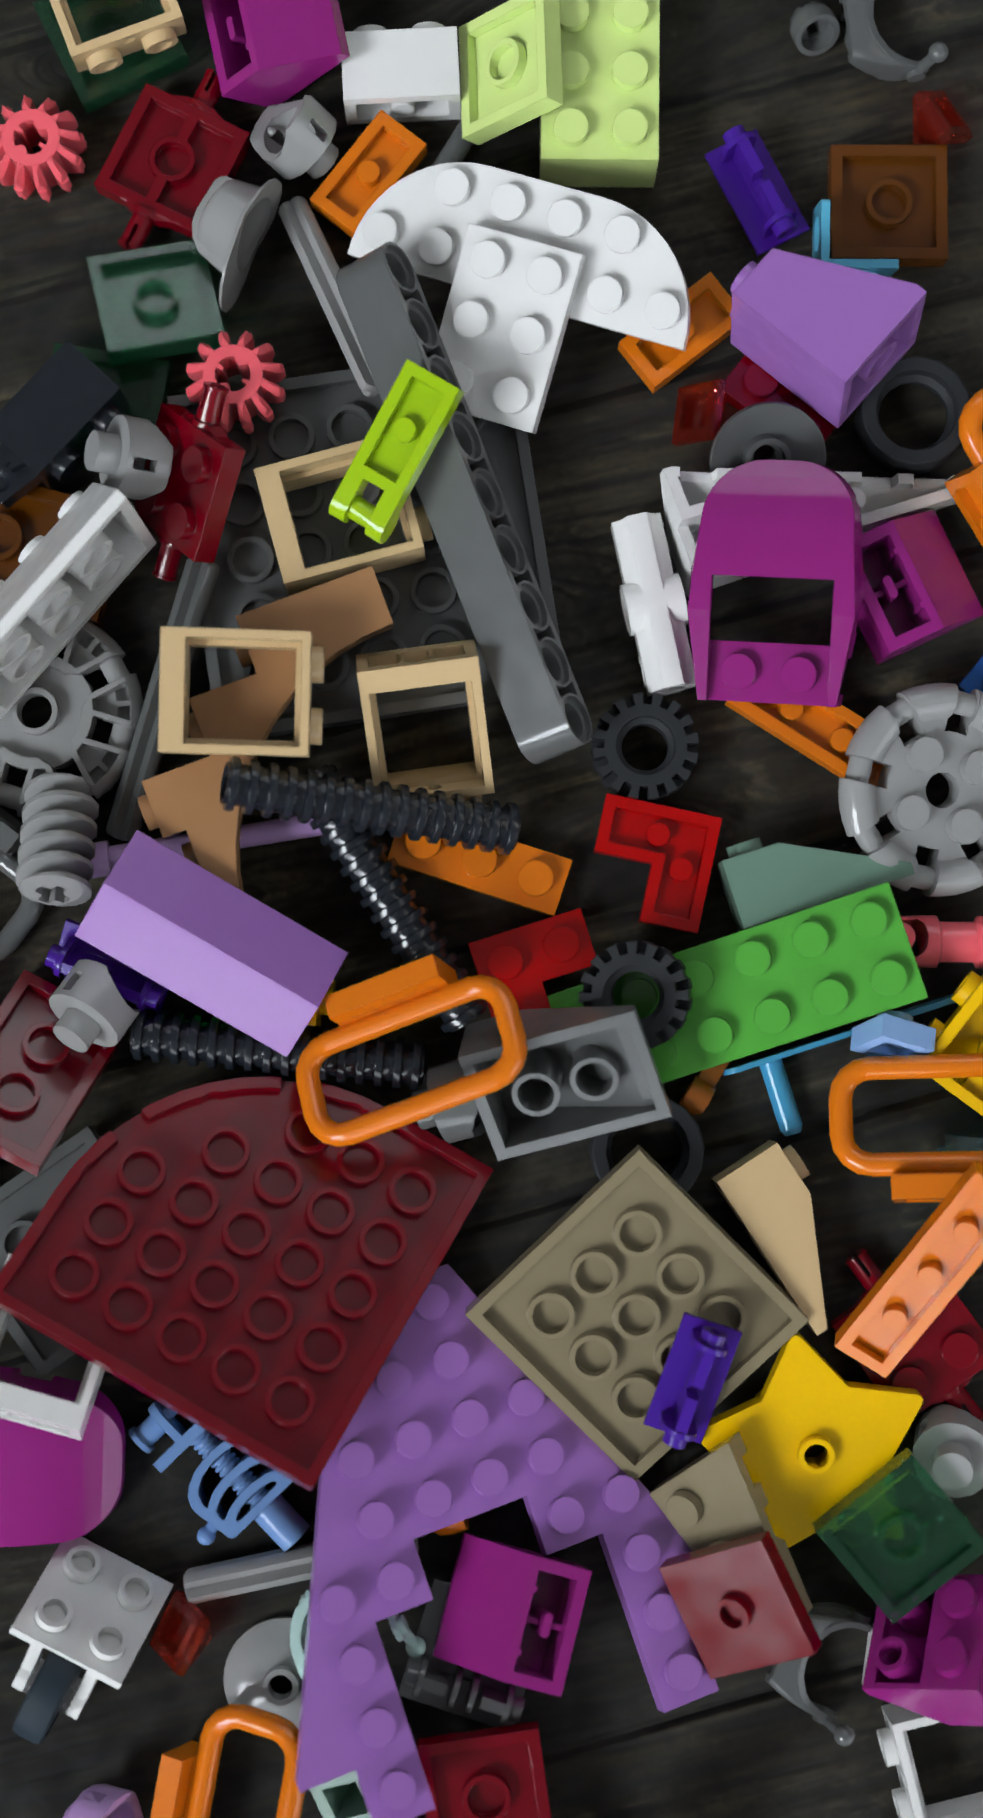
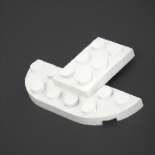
M452 162L438 164L418 170L389 187L372 204L360 221L347 252L352 257L361 258L382 244L391 241L405 252L416 275L452 285L439 334L461 390L465 392L464 398L470 413L478 418L533 434L537 433L569 319L686 352L691 321L690 299L685 277L674 253L659 232L646 219L632 209L601 196L478 163Z

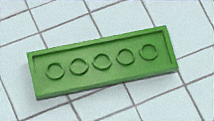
M889 882L672 954L677 960H681L686 967L684 971L687 977L691 978L693 987L690 989L691 999H693L692 1008L688 1011L687 1021L674 1034L675 1036L661 1045L650 1048L661 1081L665 1083L928 998ZM637 971L629 972L623 975L615 985L613 996L616 1006L635 1005L640 1019L648 1017L655 1011L659 1003V989L655 981L647 974ZM584 984L548 995L550 1007H584L583 1002L579 1003V992L583 991Z

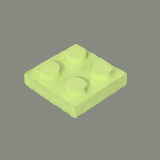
M509 0L459 27L462 139L476 145L483 144L563 105L560 0Z

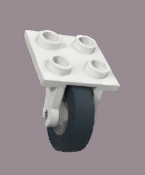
M83 1537L60 1543L9 1631L10 1634L31 1644L11 1687L27 1694L15 1718L12 1730L22 1738L40 1745L47 1737L60 1712L75 1720L78 1719L98 1679L119 1690L174 1584ZM46 1648L50 1650L47 1658L43 1659L41 1657ZM84 1668L87 1671L82 1679L79 1675Z

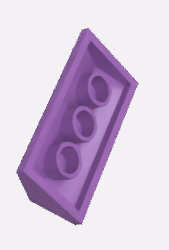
M136 830L106 878L75 933V936L285 1057L288 1056L315 1014L348 952L139 830Z

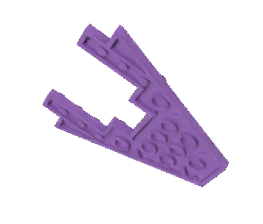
M449 1264L440 1266L436 1270L318 1480L295 1782L301 1793L355 1771L370 1818H414L436 1809L375 1622L433 1600L414 1542L415 1538L517 1499L523 1498L540 1551L544 1555H549L598 1535L656 1707L659 1711L666 1713L719 1690L716 1679L710 1678L659 1570V1567L667 1558L689 1553L692 1550L649 1495L650 1492L639 1479L635 1481L629 1477L465 1315L466 1307L477 1296Z

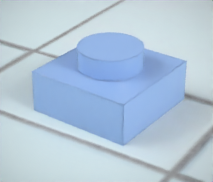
M885 1011L852 1028L850 1050L868 1056L929 1054L934 1052L936 1028L913 1022V1017L905 1012Z

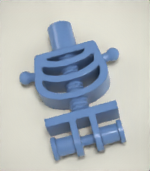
M157 1401L152 1403L148 1407L150 1415L138 1427L133 1426L128 1431L134 1443L148 1454L154 1450V1444L165 1433L171 1437L174 1443L153 1464L160 1473L188 1446L194 1445V1450H198V1455H203V1460L195 1470L188 1489V1500L192 1509L207 1521V1524L197 1532V1540L200 1544H212L218 1530L228 1538L234 1539L255 1520L285 1552L310 1527V1524L281 1495L293 1482L292 1480L270 1467L258 1475H252L253 1471H248V1469L261 1463L260 1461L248 1454L241 1459L235 1457V1452L231 1453V1447H233L231 1444L218 1439L219 1437L195 1423L186 1429L175 1417L178 1413L163 1406ZM211 1465V1468H215L216 1473H220L219 1476L222 1479L209 1499L204 1491L203 1484L206 1471ZM275 1482L269 1489H265L266 1484ZM233 1486L232 1490L237 1491V1497L229 1511L226 1512L222 1507L221 1501L227 1488ZM250 1504V1507L244 1513H241L242 1506Z

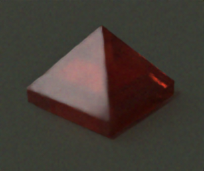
M918 91L912 97L913 144L967 143L973 138L971 135L972 131L944 91Z
M717 379L680 387L677 396L672 444L682 446L714 440L718 431L726 422V381Z
M176 1590L150 1641V1646L177 1675L185 1676L211 1641V1620L195 1604L188 1602L183 1591Z

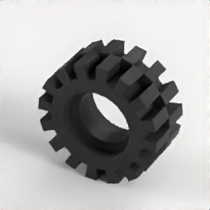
M643 692L632 694V697L626 700L623 698L614 702L608 711L606 710L603 713L594 731L591 754L595 774H599L602 779L601 783L607 790L612 789L619 796L642 801L656 800L657 802L666 799L668 795L673 792L675 793L682 787L697 763L699 737L698 732L694 733L692 727L694 721L689 714L685 716L681 712L680 704L674 700L671 703L663 700V695L653 693L651 697L643 696ZM642 726L657 730L664 737L667 744V755L664 762L657 768L648 771L638 770L630 766L624 759L621 749L624 736L630 730Z
M627 941L606 948V951L598 954L590 962L592 963L588 971H584L581 982H584L583 991L579 992V1003L583 1002L584 1007L616 1006L613 996L615 985L623 975L629 972L645 973L655 981L659 989V1003L651 1015L640 1019L650 1048H654L671 1039L687 1021L686 1017L688 1011L692 1008L693 1002L690 989L693 988L691 978L687 977L684 971L686 967L681 960H677L671 954L672 952L664 946L660 947L648 941Z

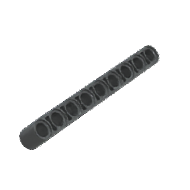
M391 241L386 242L338 271L336 280L340 296L383 403L407 359L461 389L415 270L405 252L397 244ZM463 395L415 486L516 743L527 760L533 764H540L589 743L593 736L592 722Z

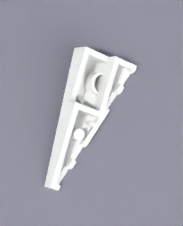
M671 466L664 468L660 473L669 551L681 578L687 598L690 593L691 566L704 503L716 482L733 468H716L713 472L680 471V467ZM835 471L848 482L856 495L861 511L863 533L894 519L930 510L937 511L956 504L944 484L950 478L922 479L914 478V474L898 473L892 478L862 477V472ZM714 575L713 589L748 576Z

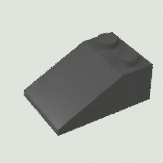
M635 1005L519 1010L527 1037L528 1050L523 1069L512 1083L499 1091L474 1100L498 1161L672 1117V1109ZM495 1017L466 1024L458 1055V1060L465 1076L489 1068L501 1057L503 1045Z

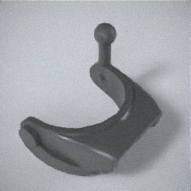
M839 0V3L844 8L840 20L846 22L844 42L849 53L848 61L864 73L885 81L907 80L913 83L925 79L926 73L932 65L946 60L949 49L945 43L940 41L930 46L928 54L921 61L903 57L889 48L878 33L874 21L875 0Z
M837 1602L813 1603V1608L808 1613L821 1641L828 1634L839 1629L857 1628L870 1632L873 1626L870 1622L871 1616ZM809 1656L774 1664L771 1672L767 1671L765 1680L785 1699L805 1712L812 1714V1719L825 1725L834 1734L837 1744L841 1746L851 1745L855 1739L852 1727L839 1723L836 1712L811 1701L806 1693L804 1673Z

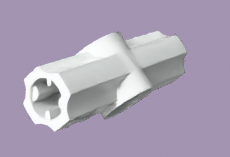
M643 512L612 522L611 532L623 585H620L619 590L624 620L629 636H634L638 661L641 665L643 684L646 688L647 696H652L653 693L664 696L696 687L693 659L685 627L688 624L685 592L679 574L673 573L669 545L661 514Z

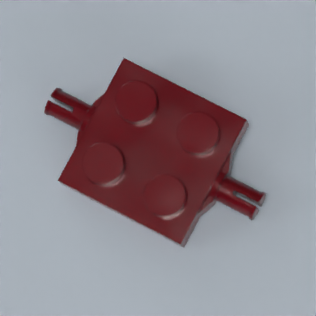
M206 69L205 75L193 98L171 95L146 83L94 183L99 194L126 206L132 213L117 243L127 251L131 249L135 255L141 254V249L153 226L171 228L193 239L192 220L197 207L215 179L220 176L234 179L252 144L249 132L223 120L214 110L221 96L218 76L213 69Z
M204 382L196 415L181 405L161 403L155 426L173 446L171 473L163 492L142 500H135L134 509L143 523L156 532L161 542L155 568L152 571V574L161 580L170 582L177 580V573L183 554L194 562L214 563L246 450L230 440L223 427H221L219 421L229 389L215 382ZM146 459L144 470L151 471L150 459Z
M866 1248L858 1250L856 1254L868 1269V1273L863 1270L853 1254L845 1261V1264L849 1266L865 1290L855 1305L830 1321L836 1332L883 1275ZM957 1294L887 1378L858 1362L873 1384L918 1390L923 1398V1403L918 1413L930 1405L946 1401L947 1404L962 1410L964 1409L961 1405L964 1404L973 1416L979 1420L983 1419V1411L965 1388L972 1377L983 1369V1330Z

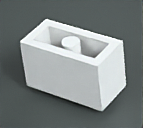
M421 22L412 28L386 29L380 25L369 24L359 26L354 31L345 32L350 56L341 63L343 102L347 125L370 124L380 110H383L397 122L461 119L457 26L444 27L437 22Z

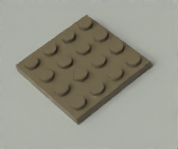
M639 1144L466 1307L465 1315L536 1386L635 1481L672 1448L662 1441L664 1431L644 1425L643 1422L684 1312L742 1331L741 1339L715 1407L809 1322V1318L797 1306L792 1297Z

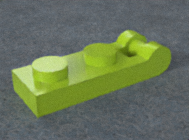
M407 359L333 496L328 513L344 523L350 520L358 523L365 528L364 534L379 544H383L395 529L401 509L465 392ZM369 482L384 490L376 506L363 499L364 490Z

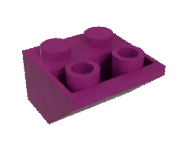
M202 0L222 97L264 107L281 104L350 56L338 0Z
M934 510L894 519L863 533L861 549L863 573H866L865 598L861 602L857 624L877 665L983 616V609Z
M463 1532L432 1655L505 1683L561 1697L592 1571L576 1562Z
M983 1574L882 1576L862 1689L870 1696L947 1725L983 1726Z

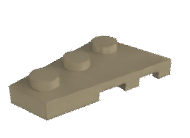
M739 1431L660 1482L649 1495L692 1551L769 1531L807 1612L809 1613L813 1608L785 1540L775 1536L764 1508L769 1502L760 1482H752L742 1456L747 1450Z

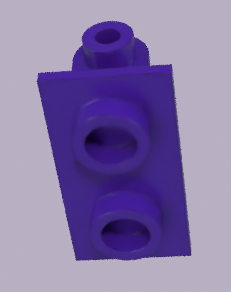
M741 124L729 129L722 137L725 144L706 153L704 157L757 256H760L772 248L809 231L810 228L756 128L746 132Z
M69 918L65 921L59 945L54 943L51 946L45 960V966L52 968L51 971H53L54 976L59 978L66 976L78 960L89 959L100 962L107 966L110 976L124 1000L136 1004L137 1009L142 1011L148 1008L157 1013L158 1010L163 1009L169 989L75 936V933L81 923Z
M684 1312L643 1422L644 1425L664 1431L662 1441L668 1446L682 1450L685 1449L687 1441L702 1443L741 1339L742 1331Z

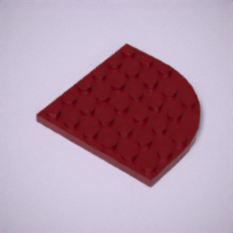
M240 1077L206 1083L179 1091L146 1106L139 1115L123 1123L113 1132H107L97 1140L72 1166L1 1270L0 1308L311 1492L494 1169L427 1130H422L414 1123L354 1145L336 1147L322 1143L310 1132L304 1119L296 1082L281 1081L282 1077ZM321 1083L328 1114L336 1122H346L384 1107L362 1095Z

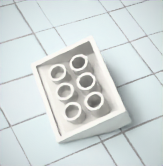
M93 482L84 493L81 490L73 493L58 512L60 520L45 537L38 535L33 538L19 555L18 562L20 565L5 582L0 580V719L4 717L157 543L127 497L118 489Z

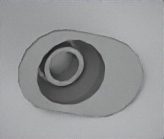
M220 176L214 180L194 214L192 237L197 250L222 273L219 289V307L223 312H228L232 309L237 301L256 250L268 232L278 210L282 195V183L276 178L270 179L263 186L258 187L241 180Z

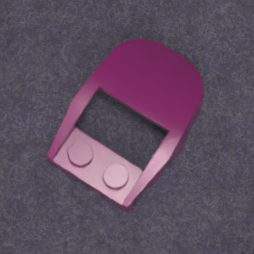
M798 460L751 461L728 471L716 482L708 494L702 510L691 566L690 593L687 608L697 700L827 707L841 706L844 694H840L847 660L851 659L853 654L861 602L865 598L866 573H863L861 540H863L860 506L848 482L829 467L814 462ZM730 575L834 580L830 645L710 639L713 576Z
M0 1367V1382L75 1403L81 1385L80 1381L54 1376L51 1381L21 1375V1368ZM98 1390L82 1441L0 1418V1547L45 1545L74 1540L93 1530L117 1506L123 1492L125 1479V1428L117 1408L101 1391Z

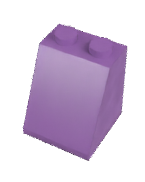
M772 248L758 264L754 261L749 262L739 272L731 285L730 343L838 429L915 343L927 291L918 284Z

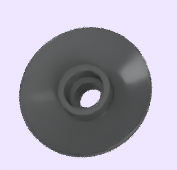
M767 401L747 406L730 417L718 431L709 457L710 472H713L716 468H735L741 464L755 461V451L761 446L769 445L773 448V452L768 460L808 461L825 466L826 447L820 429L804 411L788 403Z

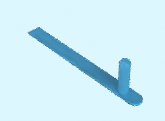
M953 994L901 1010V1012L915 1016L955 1003L950 999ZM857 1025L727 1066L723 1075H731L759 1066L780 1132L784 1136L797 1134L802 1131L803 1124L782 1058L852 1036V1028Z

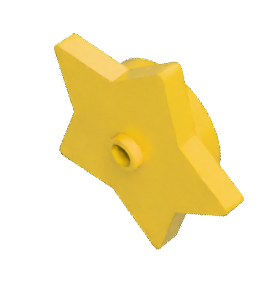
M797 1332L782 1345L763 1388L754 1398L712 1417L701 1444L706 1449L711 1450L739 1431L747 1450L742 1456L752 1482H760L769 1502L764 1510L775 1536L785 1540L788 1548L827 1526L891 1538H901L903 1536V1526L889 1464L923 1403V1398L918 1390L913 1388L844 1380ZM818 1444L825 1447V1450L816 1457H804L807 1448L811 1445Z

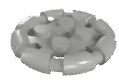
M86 622L67 644L63 659L56 657L4 717L0 719V806L16 810L18 817H22L26 785L31 779L41 774L54 773L56 769H65L75 762L82 774L80 777L85 778L91 785L92 793L89 796L94 795L97 800L121 779L143 706L142 692L137 674H130L122 660L125 652L111 636L94 623ZM96 670H101L108 684L94 691L91 684L85 679V676ZM34 697H45L49 700L52 707L50 719L41 727H27L22 720L23 706ZM97 719L113 724L108 744L91 740L96 728ZM11 766L27 771L23 788L8 784V773Z
M938 682L914 686L897 693V700L886 708L880 705L876 707L857 728L844 754L849 756L845 778H839V810L846 835L848 837L854 836L862 850L859 855L868 856L873 861L888 867L898 865V861L912 863L915 874L889 882L890 885L903 891H908L911 887L922 889L923 894L928 897L953 896L983 886V692L977 689L972 690L970 693L959 691L955 683ZM952 714L961 716L958 732L945 731L948 718ZM908 722L915 737L903 744L899 737V727ZM873 763L883 765L879 775L878 787L868 783ZM940 773L948 782L949 793L947 799L941 805L935 807L927 799L926 786L933 775ZM887 814L889 821L895 829L881 837L875 824L879 821L880 817ZM975 842L980 852L968 859L961 845ZM917 847L930 849L926 866L918 864L916 859Z

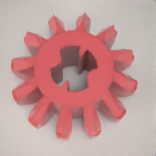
M24 95L21 103L22 110L16 113L11 108L2 105L1 114L6 123L0 124V183L6 187L14 185L17 195L25 201L36 188L42 200L50 202L52 196L51 187L59 185L62 190L71 193L72 183L67 174H84L85 164L79 155L87 151V142L84 135L76 131L78 123L75 116L68 110L59 113L56 102L49 97L36 109L32 99ZM39 145L41 151L34 153L32 148Z
M221 330L218 334V341L221 347L214 350L208 344L200 343L197 350L204 362L187 363V375L195 382L186 388V394L190 402L199 404L205 381L225 386L229 389V393L226 396L219 421L221 427L228 434L232 430L235 421L239 420L244 432L251 434L254 432V424L251 418L258 415L263 421L272 423L275 416L268 403H282L286 399L284 388L277 384L286 377L284 365L272 362L275 352L273 346L268 342L255 348L252 333L245 331L240 336L236 345L232 344L228 333ZM241 375L244 388L238 391H231L229 378Z

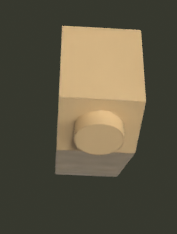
M769 1140L712 1177L711 1180L782 1288L809 1318V1322L806 1323L808 1328L818 1336L827 1330L811 1193L802 1181L810 1173L791 1145L781 1149L777 1142Z

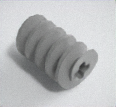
M47 773L31 779L25 787V805L22 809L23 825L20 828L21 845L18 848L19 865L16 868L15 878L21 894L31 901L66 907L86 903L92 896V885L88 881L93 877L94 865L90 861L95 857V844L92 840L97 836V824L94 820L99 815V804L94 798L89 796L92 793L91 785L85 778L70 773Z

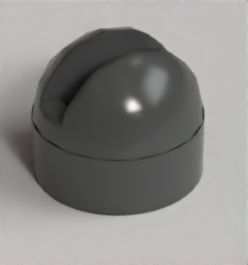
M810 1L809 4L804 5L802 8L798 7L790 18L789 30L791 38L802 54L816 56L826 52L835 44L840 33V25L829 7L818 1ZM814 22L817 32L808 35L807 27Z

